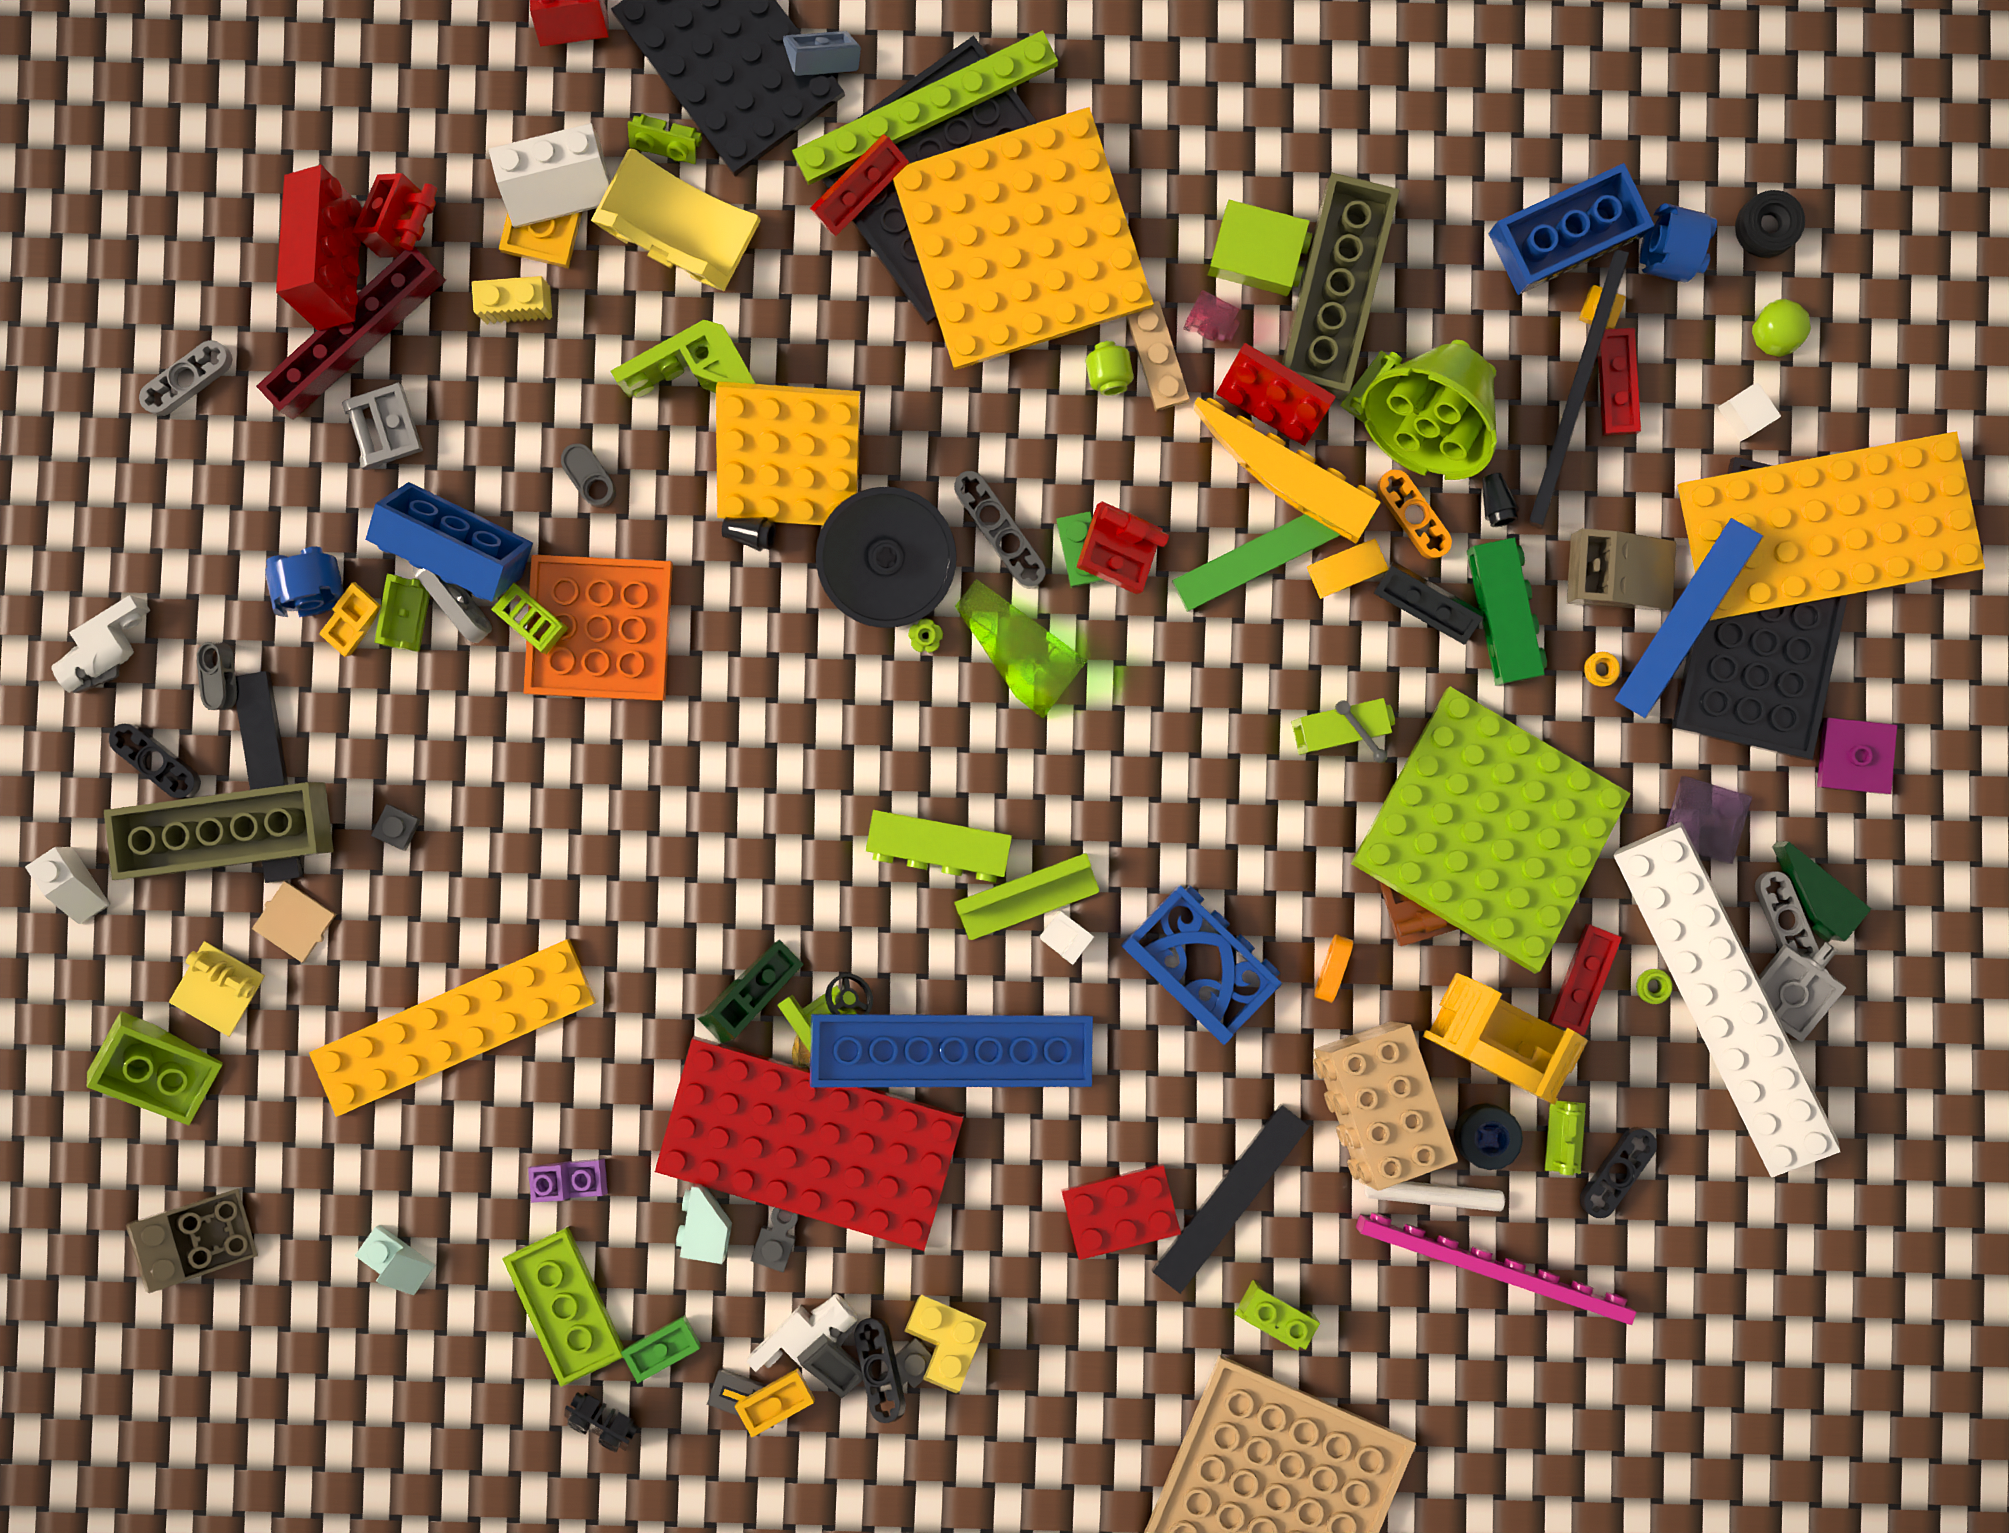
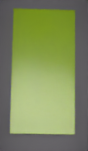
M569 1226L502 1258L560 1387L623 1358L621 1351L624 1349L623 1344Z

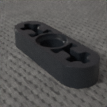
M124 723L115 726L111 730L109 744L112 750L168 795L174 798L187 799L193 797L199 791L201 780L198 773L141 727ZM123 733H133L131 740L138 746L145 747L139 751L133 746H123L125 743L122 737ZM154 751L159 752L163 757V765L157 771L150 770L146 762L148 755ZM172 772L176 776H187L185 779V783L188 785L187 789L177 790L178 781L171 776L165 775Z
M1633 1127L1623 1133L1581 1192L1580 1205L1586 1213L1600 1219L1606 1218L1613 1213L1657 1150V1141L1651 1132L1639 1127ZM1644 1136L1642 1142L1646 1145L1643 1151L1637 1149L1631 1156V1158L1637 1160L1635 1165L1620 1156L1622 1152L1630 1155L1635 1148L1632 1139L1634 1137L1641 1139ZM1616 1163H1623L1627 1168V1176L1621 1182H1613L1609 1176L1610 1168ZM1602 1180L1607 1185L1616 1189L1614 1194L1606 1190L1602 1196L1605 1205L1602 1208L1596 1206L1592 1209L1594 1203L1590 1200L1593 1194L1600 1196L1606 1189L1599 1185Z
M867 1318L858 1323L854 1332L870 1412L874 1419L881 1423H890L899 1420L906 1409L898 1365L887 1323L880 1318ZM870 1325L872 1329H878L879 1336L874 1338V1342L872 1339L867 1340L865 1333L870 1331ZM875 1348H883L884 1353L869 1356L868 1351L875 1350ZM878 1359L883 1360L888 1366V1374L882 1381L877 1380L872 1374L873 1363ZM891 1384L892 1389L885 1390V1392H877L876 1387ZM886 1398L888 1401H894L895 1408L890 1410V1415L888 1411H882L881 1404L886 1402Z

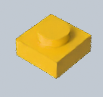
M1593 285L1590 288L1578 320L1590 325L1592 324L1602 287ZM1617 293L1606 329L1615 328L1626 299L1625 296Z

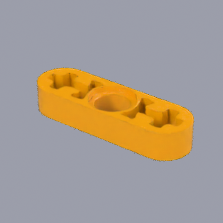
M1401 470L1386 472L1378 481V494L1420 554L1430 560L1439 559L1447 554L1452 545L1451 536L1412 480ZM1389 478L1393 482L1399 480L1402 483L1399 492L1404 498L1409 493L1413 497L1403 503L1400 508L1395 504L1401 500L1397 492L1389 493L1386 489L1389 486V481L1387 480ZM1416 505L1422 509L1424 518L1421 523L1411 524L1407 521L1405 510L1408 506ZM1430 521L1433 527H1430L1427 531L1431 537L1436 538L1439 536L1443 542L1439 544L1441 551H1438L1436 548L1428 549L1426 544L1430 542L1427 534L1423 532L1418 536L1415 531L1422 529Z

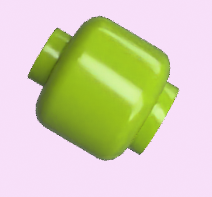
M1114 341L1098 343L1095 345V350L1089 353L1085 359L1090 386L1092 389L1100 391L1103 396H1113L1125 392L1128 389L1127 385L1134 379L1128 349L1115 345Z

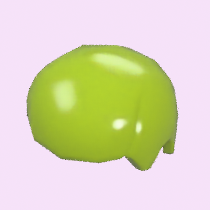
M1777 299L1774 302H1770L1763 308L1752 326V334L1756 345L1766 354L1777 357L1796 351L1805 342L1811 330L1809 313L1799 303L1787 299Z

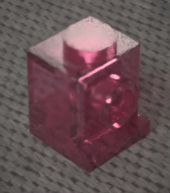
M1202 290L1183 329L1190 332L1193 326L1198 329L1197 333L1210 341H1216V339L1224 341L1225 338L1231 341L1241 323L1235 319L1239 308Z

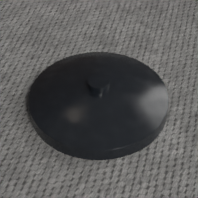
M896 487L866 489L842 501L824 522L816 546L817 572L821 585L829 599L851 619L873 627H900L925 617L939 605L947 594L956 569L955 541L943 515L922 496Z

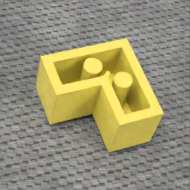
M920 1295L904 1332L937 1345L923 1379L951 1392H960L987 1323Z

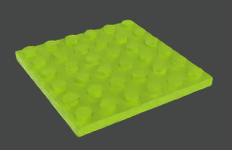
M1450 686L1441 697L1351 864L1536 974L1541 971L1631 793Z

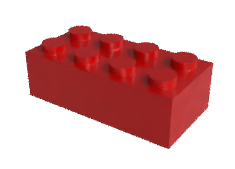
M322 165L284 175L276 293L318 331L355 321L356 305L358 304L357 276L360 273L358 257L361 241L352 232L362 211L359 201L353 198L340 184L339 180L333 177Z

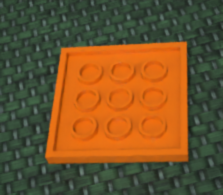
M531 555L529 595L564 623L568 629L547 654L541 653L531 643L526 641L524 694L665 701L673 563L671 561ZM538 612L527 624L528 631L541 617ZM547 621L535 636L540 639L551 626V623Z

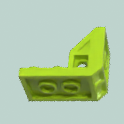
M707 320L696 323L611 370L617 384L629 398L634 395L635 397H642L654 389L653 385L663 379L670 381L684 373V368L687 366L690 367L702 388L715 394L718 381L756 384L725 327L722 324Z

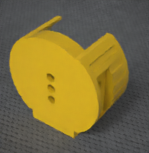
M1455 973L1439 1004L1442 1008L1430 1031L1426 1030L1423 1037L1522 1090L1555 1105L1558 1100L1556 1097L1569 1073H1572L1588 1040L1569 1028L1563 1031L1501 1000L1502 993L1469 977Z

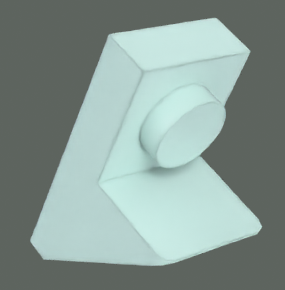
M377 1225L355 1254V1257L380 1274L376 1282L411 1295L416 1294L436 1266L381 1225Z

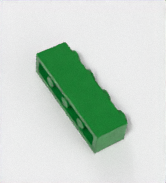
M1515 537L1471 547L1467 550V556L1480 611L1484 612V617L1481 621L1495 686L1545 675L1543 668L1547 667V659L1544 649L1542 647L1539 648L1536 634H1539V622L1536 614H1531L1529 600L1532 599V589L1528 579L1524 580L1521 566L1525 564V557L1522 547L1520 545L1517 546Z

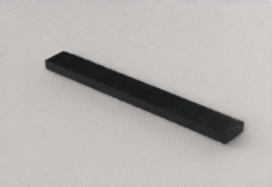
M1614 251L1529 519V523L1533 527L1543 529L1627 265L1629 252Z

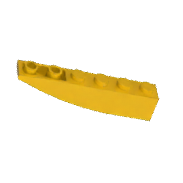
M1199 397L1194 403L1196 414L1219 443L1244 469L1268 490L1296 510L1357 544L1381 503L1375 499L1376 493L1362 485H1358L1357 488L1345 482L1346 477L1333 468L1328 467L1327 470H1324L1314 464L1315 458L1304 451L1298 450L1295 453L1284 447L1286 443L1280 437L1269 432L1265 436L1254 429L1255 424L1240 415H1237L1236 418L1224 412L1225 407L1211 398H1207L1206 401Z

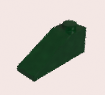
M1776 841L1772 848L1784 874L1788 876L1793 885L1806 919L1814 925L1812 931L1827 942L1831 940L1845 942L1872 908L1789 841Z
M780 939L777 940L732 982L697 1019L720 1043L735 1039L804 964Z

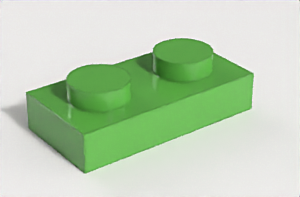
M1090 511L1056 518L1070 588L1104 581L1076 567L1092 521Z
M684 1315L624 1348L621 1354L638 1384L699 1350L702 1345Z

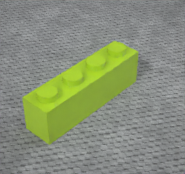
M873 810L866 852L873 853L872 860L893 863L894 857L908 859L907 866L927 870L928 863L941 865V873L962 876L963 870L977 872L976 879L996 883L997 876H1005L1012 835Z

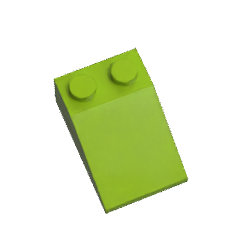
M120 1011L87 1071V1088L189 1126L222 1067V1062L157 1025Z

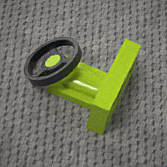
M845 973L834 978L828 984L826 993L803 1009L793 994L779 1003L778 1007L810 1052L811 1014H857L854 1009L864 1011L863 1014H869L873 1006V995L869 985L861 977ZM840 979H842L841 990L838 987V985L833 987L834 984ZM849 979L857 982L863 988L867 998V1005L859 1001L856 991L850 988Z

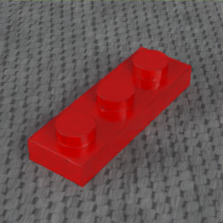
M883 134L809 209L832 235L837 236L893 180L909 161L893 141Z
M1635 328L1606 329L1598 353L1602 435L1638 434L1641 432Z
M1585 924L1548 1022L1565 1029L1569 1028L1580 1035H1585L1622 937L1590 924Z

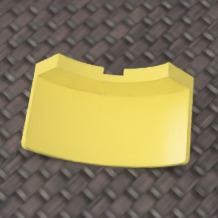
M628 149L591 221L626 244L628 242L635 243L649 252L647 256L669 268H672L673 265L678 266L690 274V278L725 291L761 218L754 213L742 210L706 194L664 170L637 150Z

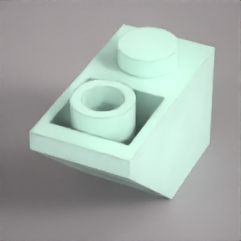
M694 1183L691 1190H685L682 1211L687 1212L685 1225L679 1226L676 1246L681 1247V1258L722 1264L727 1257L732 1222L709 1189L702 1186V1184Z

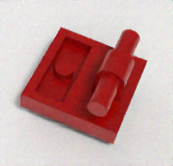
M1102 501L1096 505L1076 567L1130 592L1139 594L1144 590L1157 546L1164 547L1169 539V535L1162 532V528L1149 523V521Z

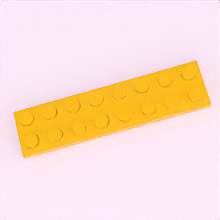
M566 939L309 1052L335 1116L338 1117L597 1002L571 941Z

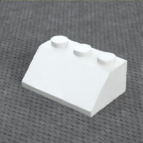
M591 123L488 149L496 182L514 229L598 208L610 185L600 139Z

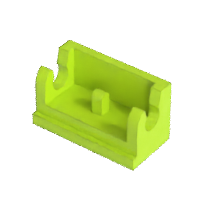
M387 574L374 643L403 650L420 651L430 598L429 592L420 580L414 578L406 579L401 576Z

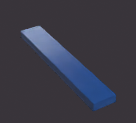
M1730 518L1614 699L1615 701L1643 718H1647L1764 537L1763 535Z

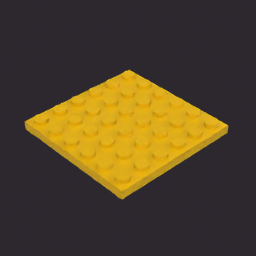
M1090 107L907 164L893 178L954 371L1153 308L1154 303Z

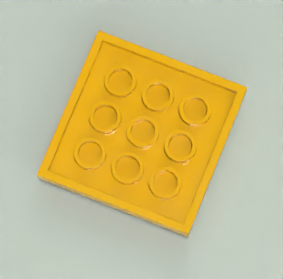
M718 381L716 385L717 518L765 517L770 522L823 525L830 513L842 501L858 492L860 391Z

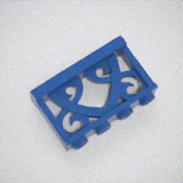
M1178 885L1143 923L1125 939L1121 946L1211 1034L1225 1045L1234 1036L1233 1034L1282 985L1276 978L1280 972L1266 958L1262 962L1256 959L1251 954L1255 949L1254 946L1241 934L1235 938L1226 930L1230 923L1216 910L1210 914L1201 905L1205 899L1193 887L1189 885L1184 889L1181 885ZM1185 906L1192 912L1193 920L1191 923L1185 924L1182 922L1180 915L1177 925L1181 932L1174 934L1168 922L1169 913L1174 907ZM1203 919L1218 934L1212 932L1199 931L1202 926ZM1160 920L1167 936L1142 947L1138 941ZM1201 943L1218 946L1222 965L1221 984L1211 979H1198L1184 987L1179 981L1186 971L1187 959L1181 945ZM1231 946L1246 961L1239 962L1236 965H1234V957ZM1171 947L1176 949L1179 956V964L1174 968H1170L1165 964L1167 956H1174L1168 949ZM1247 970H1251L1258 975L1260 980L1257 992L1247 996L1234 992V984L1241 987L1251 984L1244 982L1242 979V974ZM1203 986L1213 987L1219 990L1218 997L1210 991V999L1204 1001L1199 997V990ZM1231 998L1245 1003L1246 1005L1226 1026L1220 1022Z

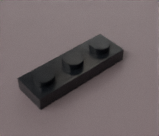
M1392 561L1374 591V594L1463 645L1467 643L1484 617V612L1395 561Z

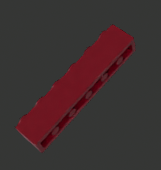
M415 246L411 251L404 250L357 293L358 304L356 305L355 321L320 331L317 330L256 387L279 412L294 420L439 288L446 279Z

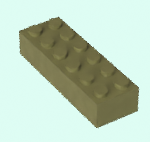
M1332 172L1325 185L1281 364L1335 395V399L1343 401L1351 390L1400 189Z
M305 782L104 810L112 880L144 878L334 852L326 785L324 782Z

